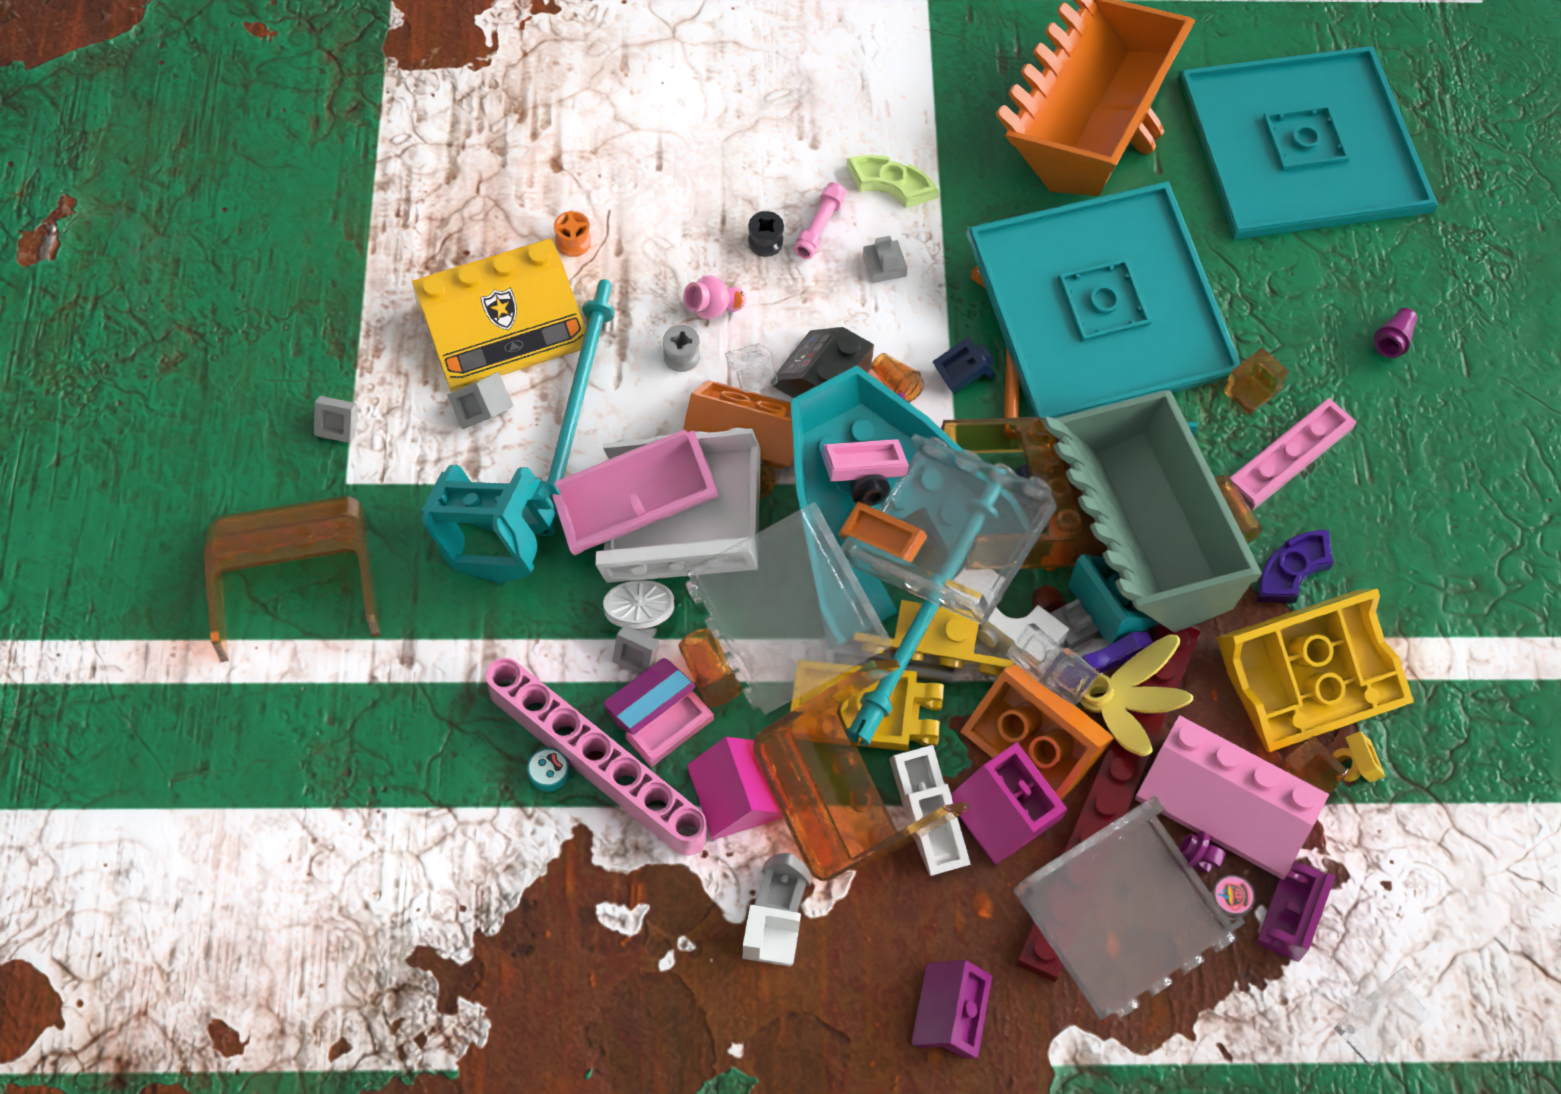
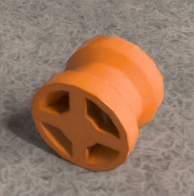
M577 211L564 212L554 221V232L558 251L568 257H577L586 253L591 246L588 218Z

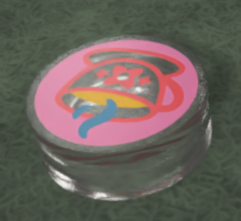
M1227 875L1216 882L1211 891L1210 901L1217 914L1226 919L1237 920L1246 916L1255 902V893L1251 884L1244 878L1236 875Z

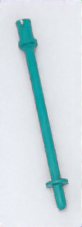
M602 279L598 282L594 300H588L582 306L583 314L588 318V323L547 481L554 483L564 478L602 324L614 318L615 312L613 307L608 304L612 285L607 279ZM552 495L549 498L554 504L553 510L556 514L549 529L538 534L541 536H552L556 531L558 512Z
M992 479L980 500L974 499L967 502L965 509L971 516L876 689L865 692L860 699L862 706L850 728L845 733L853 742L857 743L860 737L862 739L860 745L869 746L883 717L886 718L890 715L893 707L889 698L984 524H996L999 519V514L994 509V506L1004 489V483L1001 479Z

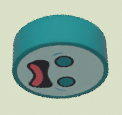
M541 749L535 752L528 761L527 771L529 780L535 788L541 791H555L561 788L568 780V761L564 754L556 749Z

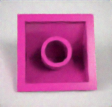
M725 737L687 764V769L712 840L790 817L788 805L764 741Z

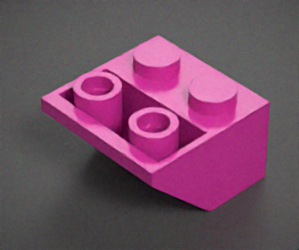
M1018 742L984 764L951 793L956 814L994 866L1061 821L1067 811L1065 805Z

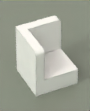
M750 905L743 942L742 959L792 966L801 914Z

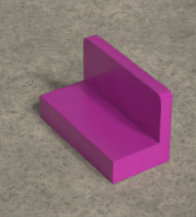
M967 960L928 963L922 984L912 1045L918 1048L944 1047L964 1059L978 1058L992 975Z

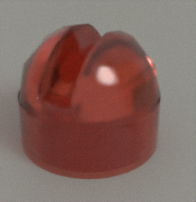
M1045 585L1040 586L1034 591L1032 606L1034 609L1039 605L1050 614L1066 605V600L1056 588Z

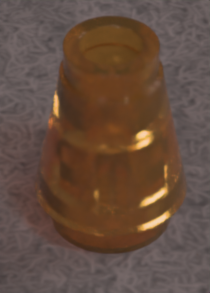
M887 353L879 354L872 362L871 369L881 382L896 394L902 392L907 402L914 401L922 393L925 382L921 378V373L916 369L889 356Z

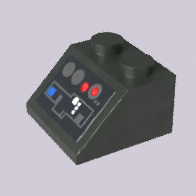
M844 327L810 330L770 380V385L795 398L856 365L868 373L872 367L874 344Z

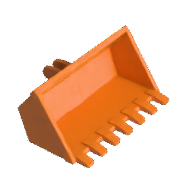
M1074 0L1079 6L1077 12L1067 3L1059 5L1057 13L1068 28L1064 32L1055 23H1050L1045 29L1046 35L1056 47L1054 52L1043 43L1035 46L1033 54L1044 67L1042 73L1031 64H1025L1021 70V75L1032 90L1028 94L1018 84L1013 85L1009 90V96L1020 109L1018 114L1013 113L1005 105L1000 106L996 112L997 118L1007 129L1005 137L1012 146L1016 147L1050 192L1100 196L1129 142L1136 147V150L1145 155H1150L1155 150V139L1158 140L1163 135L1164 130L1160 120L1150 107L1168 70L1195 22L1194 19L1121 0Z

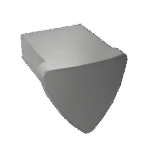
M791 853L774 855L764 863L762 869L764 877L755 905L798 912L805 887H810L812 874L807 866Z

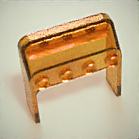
M1043 418L943 420L941 429L967 454L1024 452L1047 528V532L1043 534L976 537L965 564L967 571L1075 566L1077 559L1082 554L1103 557L1102 553L1108 550L1107 546L1094 536L1090 525L1096 521L1081 508L1078 498L1083 493L1070 483L1066 471L1071 466L1057 455L1054 445L1059 440L1046 430L1042 422Z
M349 496L335 497L223 515L212 521L207 530L203 555L211 643L220 662L229 661L221 573L343 552H353L358 556L366 618L372 637L380 636L366 519L363 507L357 499Z
M874 660L762 729L755 737L753 744L755 758L805 865L810 870L811 875L820 881L838 879L883 859L971 809L967 801L944 805L898 832L855 743L845 734L848 728L841 715L842 704L900 668L897 660Z

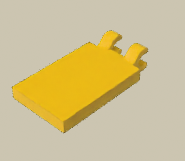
M798 660L787 730L788 739L861 746L860 742L862 739L860 737L858 742L855 743L845 733L850 728L862 706L860 703L861 697L865 692L876 689L887 668ZM904 670L889 698L893 707L888 717H883L871 739L870 745L867 747L908 751L910 740L923 746L933 745L938 747L940 721L932 719L918 720L920 706L929 710H942L944 685L939 683H917V671Z

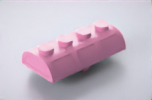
M685 429L557 480L555 485L561 494L552 495L569 549L573 555L720 497L694 430L687 433Z

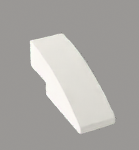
M931 745L890 757V765L902 804L929 876L971 865L948 784H944L934 746Z

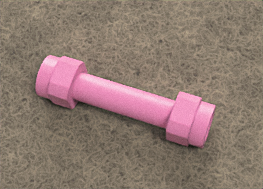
M831 182L821 193V205L807 231L803 230L800 232L793 248L799 257L811 259L817 253L820 247L822 231L833 211L840 210L847 192L842 185Z

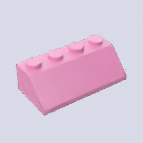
M1179 715L1141 785L1135 800L1196 833L1199 831L1206 832L1214 843L1284 880L1311 832L1329 794Z

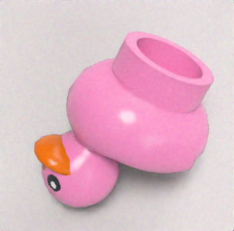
M705 275L696 282H691L686 286L683 301L685 307L689 311L695 312L699 318L711 320L720 317L725 310L730 312L740 311L746 303V296L741 289L737 287L726 288L719 278Z

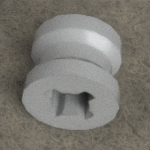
M676 325L665 332L663 336L664 362L670 369L686 372L698 364L700 359L699 335L693 328L686 325Z

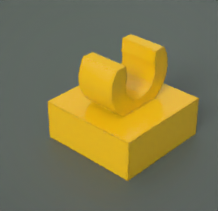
M1361 731L1345 737L1350 749L1341 748L1332 754L1337 762L1352 759V767L1340 773L1341 778L1347 782L1355 781L1361 775L1370 783L1386 777L1371 740Z

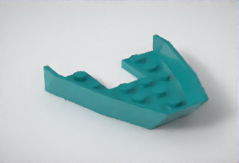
M857 365L791 399L796 491L828 651L853 638L855 632L862 633L896 614L898 611L864 550L841 540L838 535L856 503L851 496L849 480L830 481L821 456L823 445L899 440L909 465L907 476L887 477L890 485L889 493L882 502L870 507L902 521L921 511L947 559L971 517L965 509L967 502L974 499L980 500L988 484L994 479L927 415ZM1003 489L994 506V509L999 514L997 523L984 524L957 573V577L975 559L985 564L1036 535L1018 501L1005 489Z

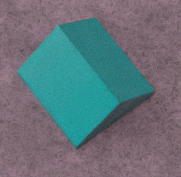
M1082 554L1076 561L1068 587L1076 599H1079L1081 606L1091 616L1093 623L1109 645L1132 632H1143L1159 623L1144 612L1137 610L1132 601L1119 592L1115 581L1121 578L1120 574L1107 565L1104 557Z

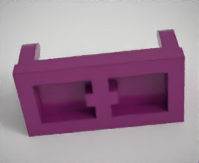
M1293 862L1285 879L1279 878L1255 943L1296 962H1300L1310 949L1336 876L1330 873H1323L1302 863Z

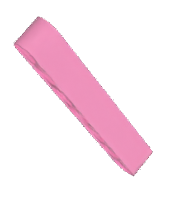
M501 658L489 665L485 675L491 700L548 748L556 749L564 754L570 766L675 852L691 856L703 849L707 837L706 819L696 806L519 663L509 658ZM504 679L514 680V683L507 687L497 685L498 682ZM532 703H541L544 705V707L538 711H529L526 709L527 706H529ZM562 727L574 729L571 734L566 736L556 734V731ZM593 751H600L605 754L604 757L596 761L586 758V755ZM625 775L636 779L627 786L616 783L618 778ZM655 800L666 803V807L659 811H652L646 806ZM686 825L693 826L698 830L696 834L689 837L682 836L677 831Z

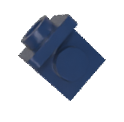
M969 336L932 361L953 394H956L983 374H986L989 379L996 376L990 366L995 360L983 343L977 347Z

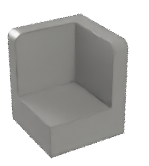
M499 372L472 382L447 395L462 429L490 419L513 406Z

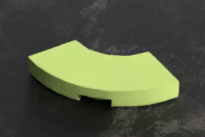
M862 155L847 158L846 167L860 192L874 190L888 193L897 198L905 208L938 198L939 190L925 173L911 164L906 166L889 160L890 157L882 155Z

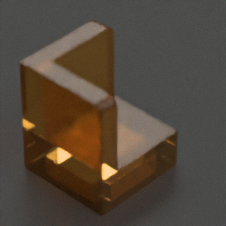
M1261 348L1232 370L1224 392L1247 413L1252 414L1281 392L1289 371L1265 349Z
M1315 736L1311 737L1287 756L1279 767L1327 794L1337 789L1348 773L1347 769Z

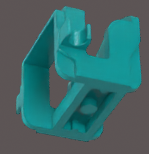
M451 464L445 472H441L421 510L423 513L422 522L426 531L438 545L440 554L452 569L474 577L493 580L498 584H504L505 581L522 579L532 573L534 569L532 562L537 552V540L534 534H539L549 529L556 514L553 510L554 504L549 496L554 494L560 495L561 492L554 482L541 481L539 477L534 476L528 467H519L510 483L471 482L459 465ZM457 523H470L479 528L495 532L512 557L462 554L465 539Z

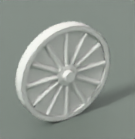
M649 580L625 582L612 588L604 597V614L611 623L619 627L626 625L632 629L650 628L664 622L671 616L674 611V596L669 588L658 582Z

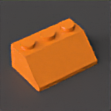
M711 380L705 381L691 393L683 430L685 429L687 433L693 430L694 432L712 433L728 431L732 428H752L761 448L760 459H763V464L783 469L785 466L790 467L794 463L791 402Z
M1022 662L1010 666L1001 672L960 731L992 758L1018 742L1061 801L1088 774L1115 738Z

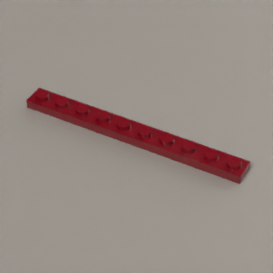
M1161 624L1154 642L1167 635H1177L1180 638L1179 646L1169 661L1156 674L1135 687L1178 689L1201 631L1188 627L1174 633ZM1126 710L1141 724L1153 749L1168 712L1140 713ZM1115 738L1110 743L1016 965L1056 983L1150 754L1147 756L1136 755L1123 748Z

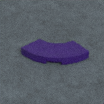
M1329 530L1310 531L1297 535L1286 541L1283 546L1276 550L1267 560L1259 578L1257 602L1296 603L1299 597L1300 584L1305 578L1315 572L1330 570L1333 565Z
M1147 631L1132 632L1103 649L1083 655L1053 676L1060 688L1075 686L1082 683L1086 677L1092 675V672L1094 674H1101L1125 663L1154 642Z

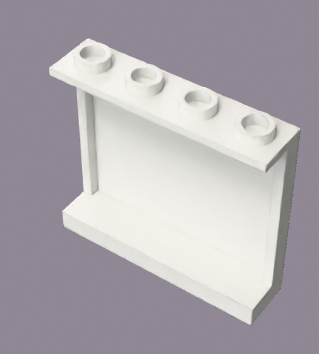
M732 428L728 431L712 433L695 432L720 497L676 513L669 518L661 519L629 532V534L604 542V550L596 551L595 565L606 583L758 570L761 448L752 428ZM659 435L652 439H621L617 442L603 443V450L608 459H612L664 438L667 435Z

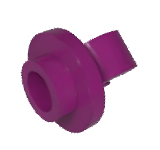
M1199 831L1195 835H1187L1178 850V854L1181 856L1180 865L1190 870L1195 866L1204 873H1209L1212 865L1220 868L1226 853L1219 847L1209 844L1210 836L1204 831Z

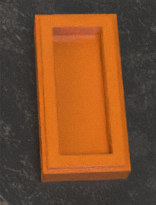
M859 501L838 532L841 540L905 569H908L927 538L924 530Z

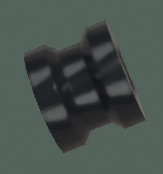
M761 211L754 214L748 224L749 248L758 256L769 257L777 254L783 246V220L779 215L770 211Z

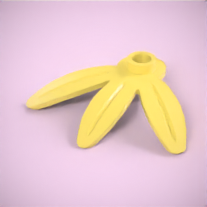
M1167 635L1150 644L1128 660L1111 678L1103 674H1092L1086 677L1078 691L1079 701L1083 708L1094 713L1102 712L1107 728L1112 736L1115 737V740L1123 748L1139 756L1149 755L1152 752V745L1141 724L1126 710L1140 713H1163L1182 708L1193 700L1192 694L1180 689L1134 687L1152 677L1169 661L1180 643V638L1177 635ZM1097 693H1104V694H1105V695H1103L1102 697H1098V698H1094V697H1093V696H1094L1095 694H1097Z

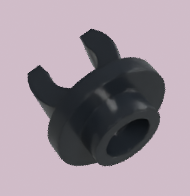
M872 474L859 480H849L851 496L856 504L859 501L868 506L877 505L883 501L890 491L889 482L883 475Z

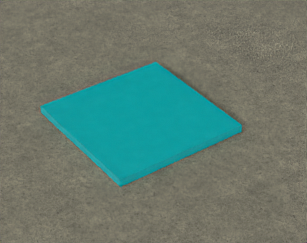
M1374 46L1180 70L1178 81L1234 240L1435 212L1438 206Z
M1169 181L968 227L966 235L1035 427L1043 426L1042 419L1046 416L1055 419L1161 391L1171 390L1174 393L1238 377L1244 371Z

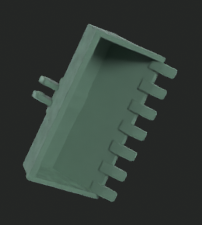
M1171 390L1055 419L1048 416L1043 418L1042 422L1046 430L1059 440L1054 445L1057 455L1071 466L1066 471L1070 483L1083 493L1078 498L1081 508L1096 521L1090 525L1094 536L1108 548L1107 551L1102 553L1107 565L1120 574L1121 578L1115 581L1119 592L1131 600L1137 610L1144 612L1174 633L1233 610L1250 584L1256 582L1262 572Z

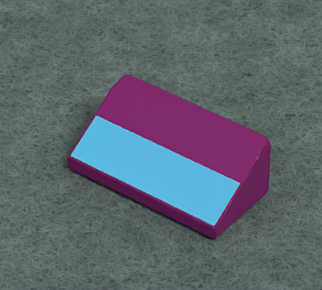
M662 658L605 700L603 704L616 727L635 735L693 691L696 686L671 661Z

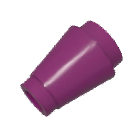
M1409 308L1399 309L1376 331L1374 345L1379 354L1387 358H1397L1409 350L1417 322V315L1413 310Z

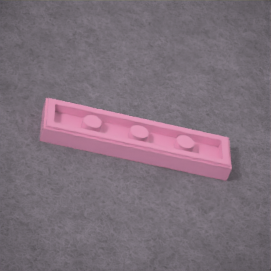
M1328 398L1227 479L1225 487L1253 511L1354 428L1356 421Z

